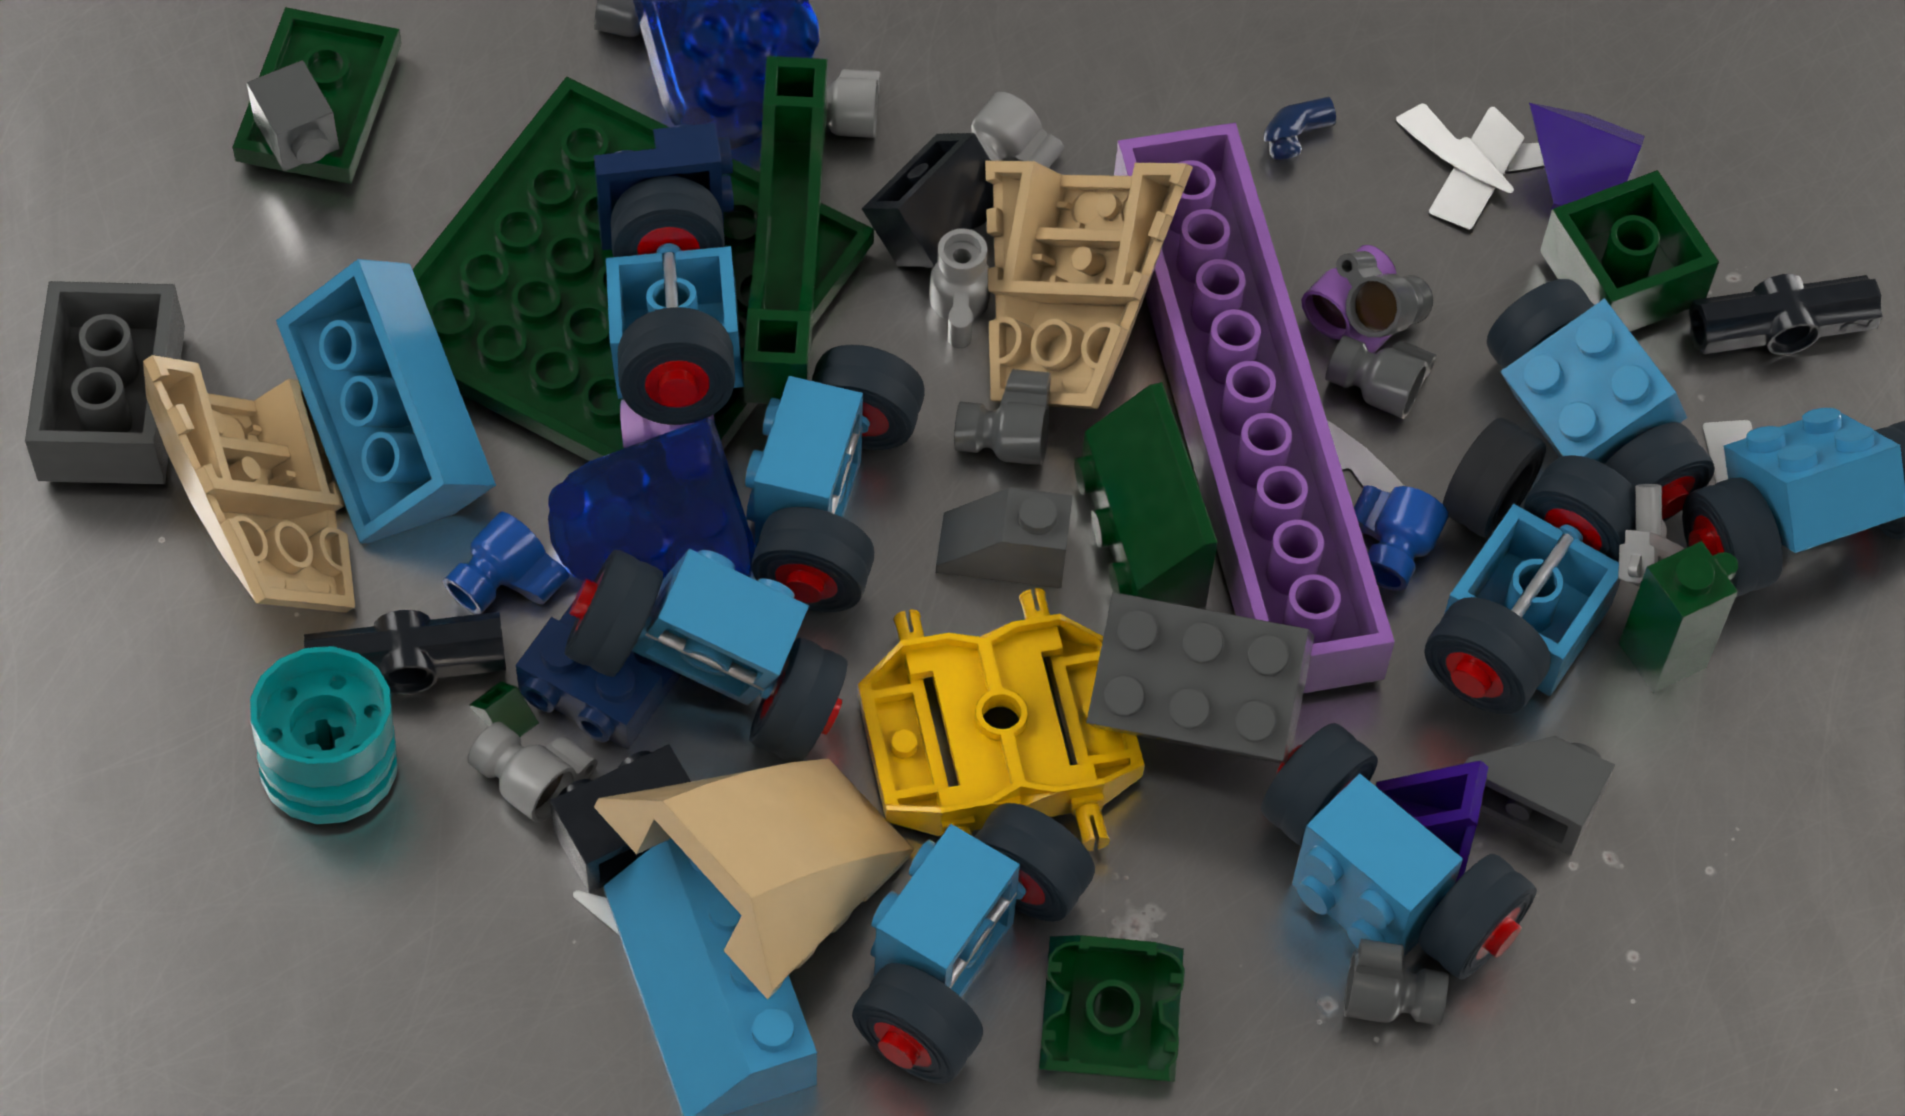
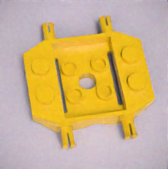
M1035 588L1034 600L1031 589L1020 594L1019 601L1022 605L1025 620L1010 622L980 637L956 633L924 636L919 611L909 610V622H907L905 610L897 613L893 621L896 625L899 643L858 683L857 693L886 821L940 837L948 826L952 824L973 836V831L982 829L985 821L997 807L1005 803H1016L1036 809L1049 817L1072 813V815L1076 816L1082 844L1087 851L1094 850L1095 841L1098 850L1109 845L1110 838L1107 835L1101 810L1105 804L1143 776L1145 764L1137 736L1095 728L1086 723L1103 636L1062 614L1050 615L1046 592L1041 588ZM1043 658H1046L1050 678L1052 681L1058 709L1060 712L1066 740L1068 743L1073 765L1071 766L1069 763ZM933 677L958 786H948L923 678ZM1005 707L1016 713L1019 721L1010 728L997 729L990 726L985 721L983 715L989 709Z

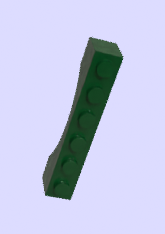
M767 56L757 226L744 350L745 403L769 404L772 397L781 399L788 376L809 380L827 113L828 59Z

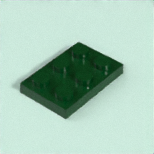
M285 7L259 77L303 60L333 111L339 143L338 150L326 154L316 162L301 164L286 170L287 172L352 184L402 44L400 29ZM249 101L232 146L235 161L282 170L254 120Z

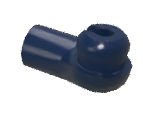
M1324 97L1281 108L1263 133L1264 142H1269L1270 157L1278 161L1299 156L1302 147L1297 135L1334 126L1336 124V111L1331 98Z

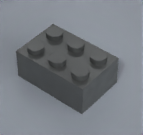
M48 282L25 443L38 481L165 484L169 456L146 398L143 361L151 355L181 360L185 324L175 284Z
M1112 592L1086 723L1099 729L1279 764L1286 763L1289 753L1293 750L1315 636L1306 628Z

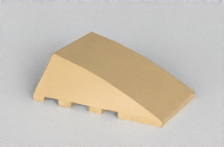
M985 160L986 181L993 184V208L986 209L987 234L994 237L995 267L988 268V292L995 294L996 319L989 321L991 401L1001 403L1011 371L1019 369L1051 373L1048 405L1051 407L1099 408L1123 355L1168 229L1192 171V166L1186 163H1134L1132 176L1061 175L1035 161Z
M155 355L145 359L143 365L146 398L166 452L196 513L221 555L257 604L343 613L354 609L355 599L348 534L337 529L336 511L344 507V500L337 482H332L331 466L299 381L287 379L253 401L207 393L199 363Z
M829 758L790 762L682 784L598 798L594 806L636 854L672 838L742 915L724 952L767 1000L781 987L785 978L795 968L799 969L814 954L817 946L831 932L835 933L848 920L852 911L862 901L866 902L910 858L914 851V848L886 821L884 816Z

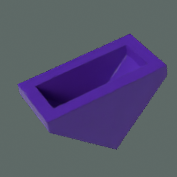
M1529 102L1552 195L1553 205L1551 210L1628 181L1642 147L1644 135L1589 114Z
M1479 760L1376 782L1375 786L1463 858L1456 879L1457 882L1465 873L1489 767Z

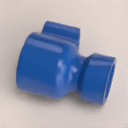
M1364 486L1354 505V510L1361 533L1368 534L1380 541L1377 544H1373L1367 552L1377 585L1392 591L1405 590L1416 570L1414 558L1426 556L1434 548L1449 518L1445 506L1435 497L1422 490L1407 486L1395 487L1390 493L1374 486Z
M501 511L472 540L470 544L471 560L468 563H459L443 579V584L460 605L473 614H482L496 599V589L500 585L508 586L527 599L543 605L570 575L559 562L552 559L546 553L540 540L525 524L509 513Z

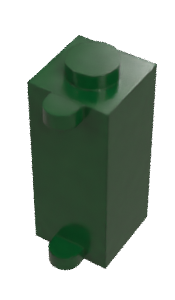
M1700 541L1647 566L1618 644L1653 693L1707 668L1738 593V590L1730 581L1734 578L1738 569V561L1732 554L1721 552L1712 556L1704 543Z

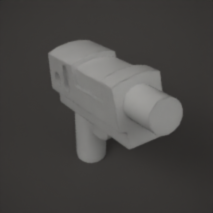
M1639 484L1635 486L1636 530H1626L1625 544L1619 546L1618 578L1640 587L1647 566L1685 549V547L1666 539L1667 528L1662 520V485Z

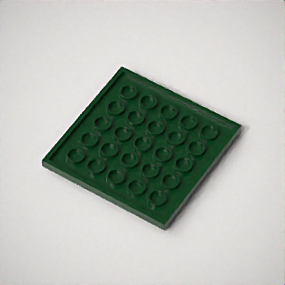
M566 76L412 270L459 391L463 396L681 509L701 481L676 482L666 447L661 442H653L648 449L624 450L620 404L624 398L618 399L609 334L606 258H612L613 253L612 250L602 251L594 155L611 154L621 150L639 151L654 149L653 129L669 127ZM732 158L733 174L726 175L731 177L734 212L723 213L724 246H731L744 378L747 310L754 263L760 172ZM823 203L820 205L813 326L874 244V228ZM744 387L733 388L727 403L714 414V463L758 404L745 403Z

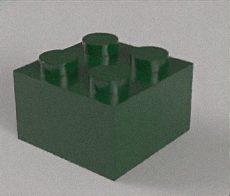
M1658 170L1552 209L1540 250L1558 279H1571L1576 282L1594 305L1605 298L1630 332L1690 309L1693 300L1707 298L1719 264L1718 259Z

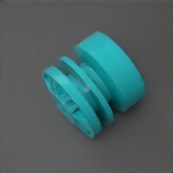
M334 646L304 648L278 659L260 676L250 697L251 727L254 745L257 748L260 781L271 802L289 816L314 824L342 823L370 812L388 795L398 772L390 688L379 668L359 653Z

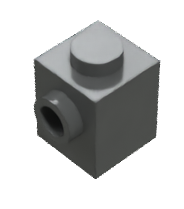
M303 60L246 82L254 120L283 172L301 164L316 162L326 154L339 149L333 111Z

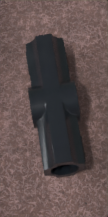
M1780 274L1762 281L1751 292L1693 300L1689 309L1690 335L1695 349L1701 350L1703 354L1767 345L1771 353L1789 355L1809 348L1819 337L1878 329L1883 317L1881 311L1882 295L1876 279H1869L1867 275L1804 284L1798 275Z
M397 610L380 616L374 622V626L304 634V648L334 646L359 653L379 668L390 688V693L397 695H411L430 689L437 682V678L506 670L500 612L431 620L429 615L421 611Z

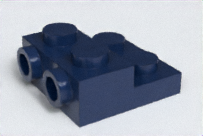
M715 123L680 124L669 128L653 129L654 149L639 151L621 150L611 154L594 155L602 251L612 250L611 215L617 200L627 189L646 179L660 176H676L695 181L704 186L715 197L720 206L722 218L724 212H734L731 177L726 175L733 174L729 137L718 138Z
M572 603L560 620L551 616L515 665L518 689L523 697L534 707L545 712L556 710L576 721L578 727L589 737L600 742L611 740L629 749L682 674L631 651L625 664L614 677L601 674L590 666L582 665L565 655V647L576 617L569 614Z

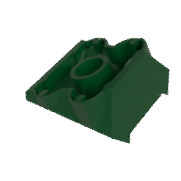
M1086 935L1050 936L1039 1069L1064 1073L1175 1082L1179 1047L1180 1001L1185 974L1183 966L1184 948L1151 941Z

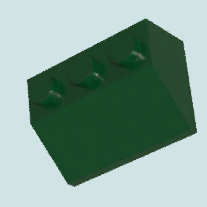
M1163 382L1154 383L1144 388L1085 431L1082 457L1074 459L1076 481L1082 495L1091 494L1096 509L1091 512L1092 528L1096 542L1100 548L1108 546L1113 561V563L1109 564V578L1112 591L1119 594L1202 608L1206 607L1218 541Z

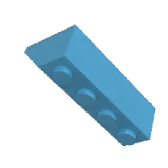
M357 259L276 320L359 543H371L454 515L496 486L409 263Z
M672 838L651 847L604 885V892L683 1116H722L817 1085V1051L789 975L785 978L781 987L767 1000L724 952L742 915Z

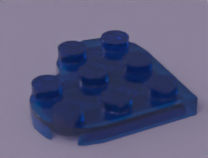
M633 0L660 99L671 122L675 126L680 124L715 123L718 138L729 137L731 149L753 143L762 137L767 56L812 58L820 42L818 19L808 0Z
M705 418L589 461L568 474L565 480L556 485L549 494L548 505L550 511L548 524L551 544L562 564L570 570L573 576L585 581L587 578L594 582L605 560L613 550L623 551L634 556L639 561L657 567L663 572V579L688 549L696 552L709 550L719 553L734 563L735 571L751 577L752 558L755 552L754 540L715 422L712 419Z

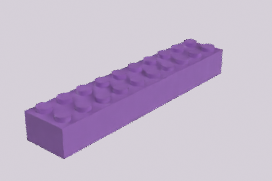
M1236 123L1118 140L1114 176H1132L1134 163H1186L1193 167L1168 229L1145 298L1201 495L1218 541L1217 551L1235 614L1247 618L1306 628L1312 632L1315 637L1304 693L1384 680L1395 641Z

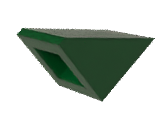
M502 681L469 704L471 709L487 726L495 722H502L518 734L519 737L539 724L518 687Z

